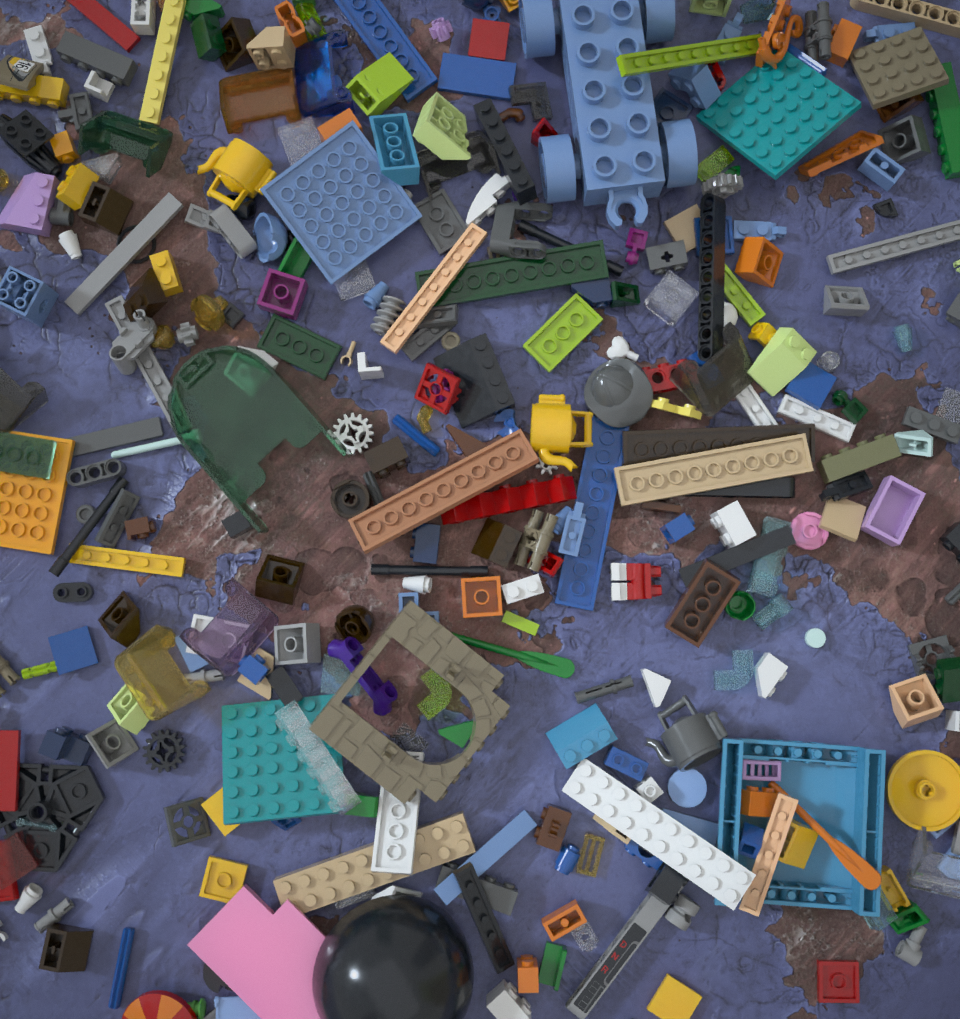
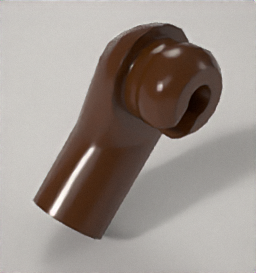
M507 108L499 113L502 122L509 118H515L517 122L525 119L524 111L521 108Z

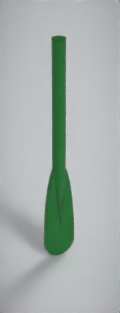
M451 632L467 645L516 658L526 665L551 675L569 678L575 670L573 662L563 657L532 651H517Z

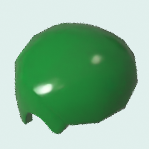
M736 590L724 610L731 618L744 621L753 616L756 610V603L749 593Z

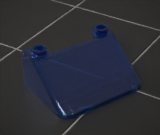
M345 29L333 30L295 49L294 67L298 109L300 115L304 118L337 116L348 108L355 114L351 91L344 86L336 87L332 48L348 46Z

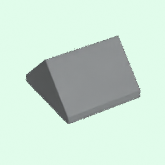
M825 285L823 315L861 317L870 308L863 287Z
M116 719L85 735L106 769L115 767L139 750L127 729L121 727Z

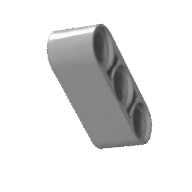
M225 204L208 214L212 224L241 259L258 249L254 239Z

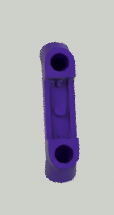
M349 636L344 640L334 639L327 648L328 655L340 659L351 673L364 658L360 653L364 648L354 637ZM369 666L358 682L373 700V712L379 716H385L391 712L392 702L397 699L398 693L389 680L383 683L372 667Z

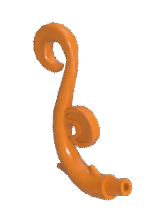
M794 14L790 17L785 33L776 32L773 34L772 46L775 50H778L776 54L771 52L764 36L757 39L761 58L775 70L777 69V63L784 58L787 52L790 36L796 39L801 37L803 33V21L799 15ZM793 23H795V30H792Z

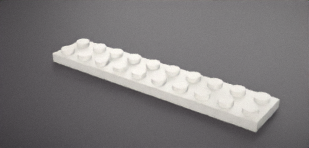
M586 758L580 761L562 789L571 798L733 911L756 874Z

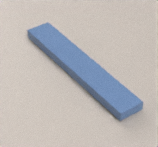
M523 810L461 866L471 862L479 877L535 828L537 824ZM453 873L433 889L446 906L461 893Z

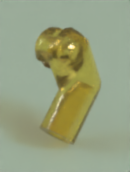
M428 405L422 406L417 415V421L423 434L432 430L428 420L433 413V408Z

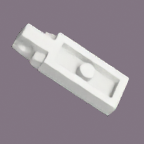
M42 25L23 30L32 61L43 63L44 71L42 74L51 77L50 65H53L54 60Z

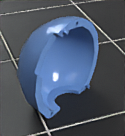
M265 212L259 213L252 232L255 235V241L258 246L256 254L259 260L265 263L276 260L284 253L288 244V233L283 222L277 217Z

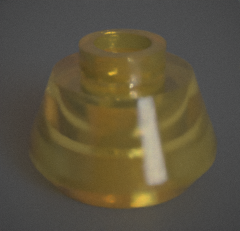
M159 325L157 333L154 335L155 340L151 343V346L162 350L170 349L175 343L174 334L168 325Z

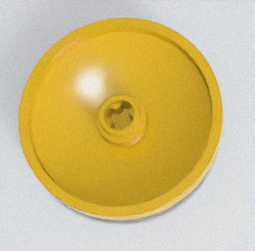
M915 750L903 755L893 764L886 779L885 793L890 809L900 821L917 830L938 831L952 825L960 817V767L947 755L933 750Z

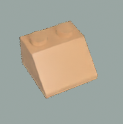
M926 673L889 686L893 712L902 729L936 718L944 710Z

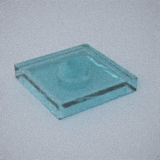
M325 653L323 656L320 693L335 694L351 672L340 659L330 657ZM358 681L347 695L360 696L361 685Z

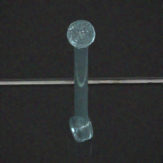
M23 818L16 820L18 827L27 825L49 829L51 832L57 829L55 824L33 823L25 821Z

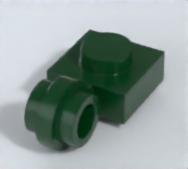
M843 390L835 391L832 395V402L836 406H844L841 412L854 425L869 411L856 397L849 400L848 394Z

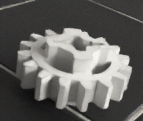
M351 413L349 418L344 414L343 421L339 418L337 419L339 425H333L337 431L332 432V435L337 437L333 442L335 444L340 443L337 447L339 450L344 448L345 454L350 450L352 455H355L357 450L362 454L363 447L367 450L369 449L367 443H373L370 436H374V432L369 431L373 426L372 424L367 425L369 421L367 418L362 420L361 414L355 417L354 413ZM352 422H358L362 424V426L353 425ZM346 425L344 433H341L342 428ZM350 427L352 428V430L357 432L355 434V438L357 441H355L354 438H352V436H349L351 435ZM365 433H366L365 439H364L363 442L361 443V442H360L361 437H362V435H365ZM349 441L353 443L354 446H348L345 443Z

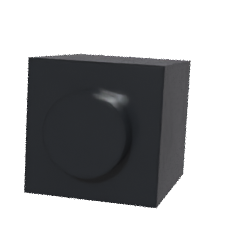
M242 509L221 521L232 539L254 528L252 524L254 522L253 517L249 512L246 513Z

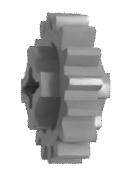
M724 173L707 179L701 185L703 195L712 193L723 199L734 195L744 187L741 175Z

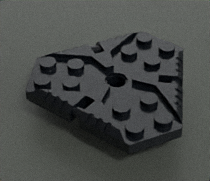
M20 763L18 811H0V828H4L6 835L3 836L4 839L11 840L13 858L20 871L57 872L64 864L80 839L79 834L81 831H85L106 798L90 765L50 764L45 766L44 763ZM45 774H49L48 780H44ZM39 806L44 810L43 816L38 813ZM14 821H15V823H16V825H17V827H18V828L15 829V830L13 829V827H12V825H11V823L14 822ZM70 824L75 827L73 831L68 828Z

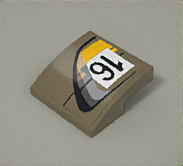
M6 55L0 61V84L28 91L36 85V77L44 71V64Z

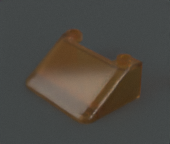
M292 68L260 70L225 77L219 81L220 109L228 134L242 133L244 130L243 123L285 115L288 123L302 120Z

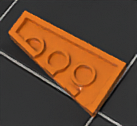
M791 0L777 1L775 14H772L768 29L763 35L770 46L771 52L773 34L783 32L786 24L785 19L791 15L793 6H790ZM757 50L755 66L762 68L765 62L761 58L759 50Z
M860 130L798 167L799 172L805 176L814 177L824 170L883 144V137Z

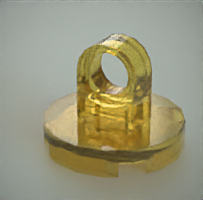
M202 294L192 300L190 309L191 312H195L197 317L194 319L202 328L207 331L212 329L217 331L225 323L223 310L228 305V301L221 295L213 299L208 295Z

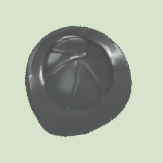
M624 358L612 359L598 366L589 376L584 388V401L589 411L596 418L612 427H627L639 422L647 414L653 400L652 386L643 369L634 361Z

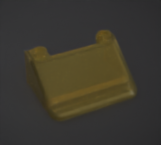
M158 624L121 652L114 662L116 670L149 720L153 721L164 718L203 697L212 690L207 682L197 680L191 685L188 683L167 651L175 645L176 636L171 628Z

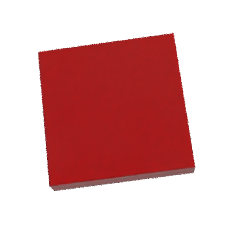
M473 18L468 56L505 61L510 23Z
M817 959V1001L819 1003H860L859 962L857 960Z

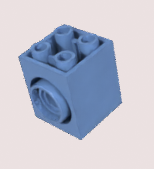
M9 265L0 282V306L8 312L42 328L59 294L43 281Z

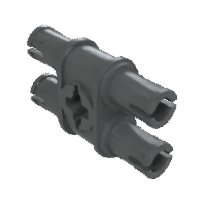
M821 1L819 4L817 3V11L809 10L807 13L805 12L806 25L803 30L805 35L804 50L808 56L819 62V59L828 60L832 57L831 42L833 35L831 32L832 19L829 16V2Z

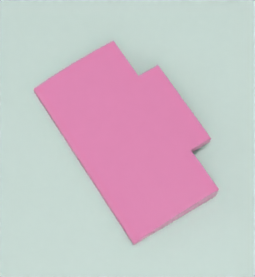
M245 884L187 945L261 1019H320L314 1003L312 978L316 957L326 935L289 899L274 912Z

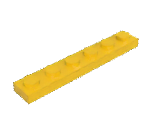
M81 545L69 563L183 577L186 558Z

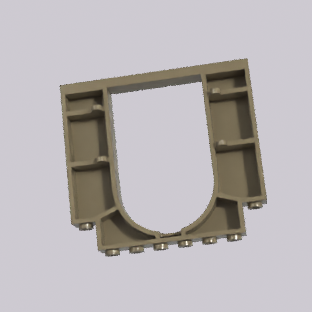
M409 600L308 728L403 804L407 801L410 802L417 793L415 790L417 788L434 802H437L446 796L448 786L451 783L454 784L459 779V772L462 768H467L473 760L471 758L472 755L483 748L486 737L488 735L491 736L496 731V724L499 720L506 718L510 712L508 710L510 705L492 692L494 688L497 690L501 686L504 675L414 602ZM391 638L456 688L468 701L473 715V728L469 738L470 742L461 754L458 753L452 758L441 762L418 760L342 702Z

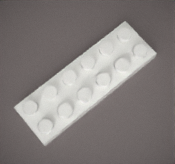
M406 751L412 757L424 761V752ZM381 786L371 872L412 875L421 791L418 788L415 790L417 792L415 797L410 802L407 801L403 804Z

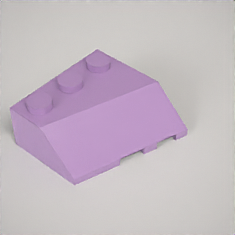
M38 172L24 175L0 214V228L50 237L52 224L50 223L49 215L51 208L54 207L56 189L61 182L54 175Z

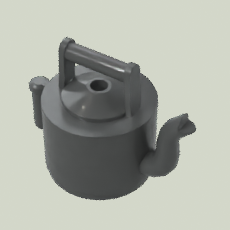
M683 695L682 699L662 712H657L665 730L661 735V739L670 755L659 741L646 737L647 743L645 746L651 747L656 751L662 764L667 767H677L681 772H685L708 762L722 752L721 740L727 737L728 733L716 711H712L707 715L705 712L698 713L688 696ZM687 705L692 716H683L669 727L665 718Z

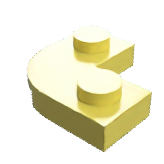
M658 397V400L653 399L651 404L652 408L701 420L703 413L695 410L696 406L685 404L684 407L670 404L669 399Z

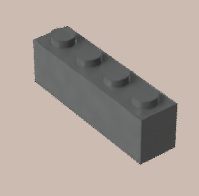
M66 30L56 48L63 62L70 65L71 63L76 64L78 68L85 72L93 70L100 78L105 79L106 77L118 86L124 85L129 87L138 69L133 59Z
M451 861L442 864L435 888L459 867V864ZM480 875L478 878L491 909L511 916L518 895V889L515 888L516 885L504 881V884L497 882V878L491 875H485V877ZM462 893L457 896L464 899Z

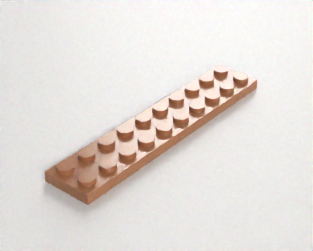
M520 428L354 516L348 521L364 553L367 554L537 464L539 458Z

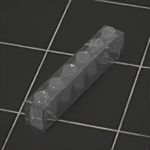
M293 700L274 714L278 718L275 720V723L281 731L285 729L287 732L286 740L291 747L295 745L298 749V752L295 754L301 763L306 762L309 766L306 771L312 780L316 778L320 783L317 788L323 796L327 794L331 800L328 802V805L334 813L338 811L342 816L361 803L360 798L322 740L309 730L310 722L297 702Z

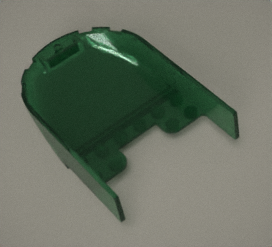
M229 345L205 349L187 360L172 381L174 383L168 395V410L171 419L170 424L176 437L258 533H267L269 528L246 501L266 481V473L258 463L285 438L294 447L303 448L322 431L344 457L350 458L352 456L350 451L308 405L301 394L271 365L252 351Z

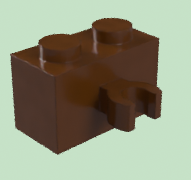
M548 803L547 808L543 807L540 818L543 819L541 826L536 827L533 836L536 838V844L559 852L572 815L571 811Z

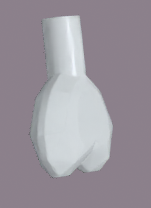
M621 336L614 337L612 346L607 350V355L610 359L627 357L636 362L639 357L638 354L629 350L627 341Z

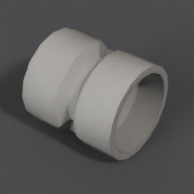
M679 893L674 906L668 908L664 917L678 928L687 931L692 923L690 918L695 917L701 907L684 894Z

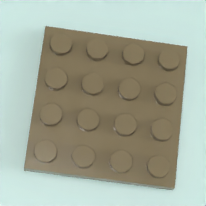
M921 26L852 50L848 58L873 110L949 84V77Z

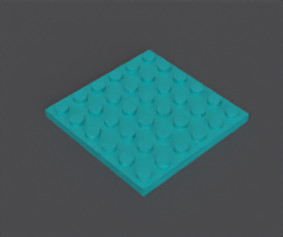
M773 50L772 53L776 54L778 50ZM787 51L784 58L777 63L776 70L766 62L762 68L754 66L722 93L706 110L703 109L697 114L696 119L745 158L777 180L861 108V101Z
M334 694L303 697V700L289 709L285 708L281 700L222 706L223 824L225 826L346 813L343 756L308 728Z

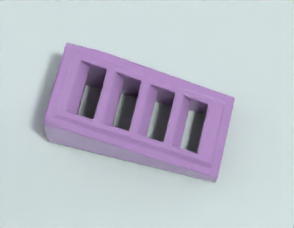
M743 759L742 780L781 781V761L769 759V761ZM747 764H750V775H746ZM755 764H758L757 775H754ZM762 765H765L764 775H762ZM769 765H772L771 775H769Z

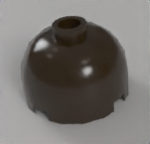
M358 604L349 605L337 615L335 629L343 640L350 636L356 638L360 644H363L370 638L375 629V619L366 607Z

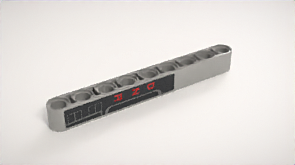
M648 893L571 995L565 1005L569 1011L579 1019H585L668 909L669 905H664Z

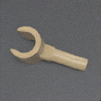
M355 341L351 342L347 354L341 357V364L344 363L345 358L350 360L348 367L353 364L351 357L356 345Z

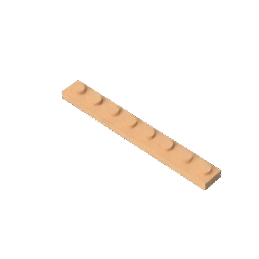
M474 223L468 226L381 339V345L394 354L399 352L488 236L486 231Z

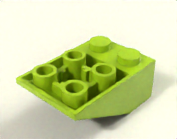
M388 52L358 73L346 85L344 90L367 116L381 115L415 79L391 52Z

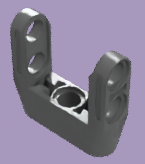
M518 201L497 204L490 237V252L509 258L543 259L547 250L544 244L539 241L513 239L516 220L545 222L552 218L553 207L546 203L535 202L519 205Z

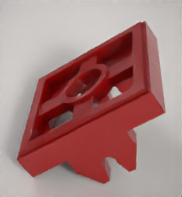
M426 363L414 398L445 415L449 414L452 404L459 399L457 395L461 393L459 388L461 379L432 363ZM434 374H438L436 381L430 382L434 378ZM444 377L449 382L450 392L444 389L442 384ZM435 383L440 386L439 394H435L432 390V386ZM428 388H429V392H430V394H431L430 398H429V396L427 395V392H426V389H428ZM442 395L447 398L444 402H435L437 396Z

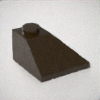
M123 590L98 621L111 639L128 648L136 641L140 634V614L137 605Z

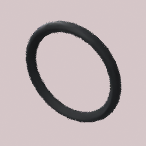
M137 225L125 228L118 236L116 245L118 246L121 243L125 233L134 229ZM156 239L152 240V249L145 258L133 260L131 263L140 264L149 260V256L153 255L156 250Z

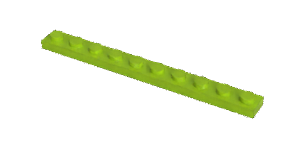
M761 34L622 54L616 57L621 77L756 56L759 48L757 39L762 36Z

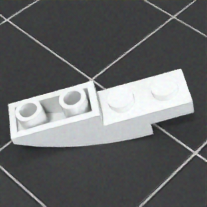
M498 173L494 174L478 192L467 215V227L471 223L479 226L484 217H489L495 213L497 207L496 198H502L506 190L510 188L505 176L501 177Z

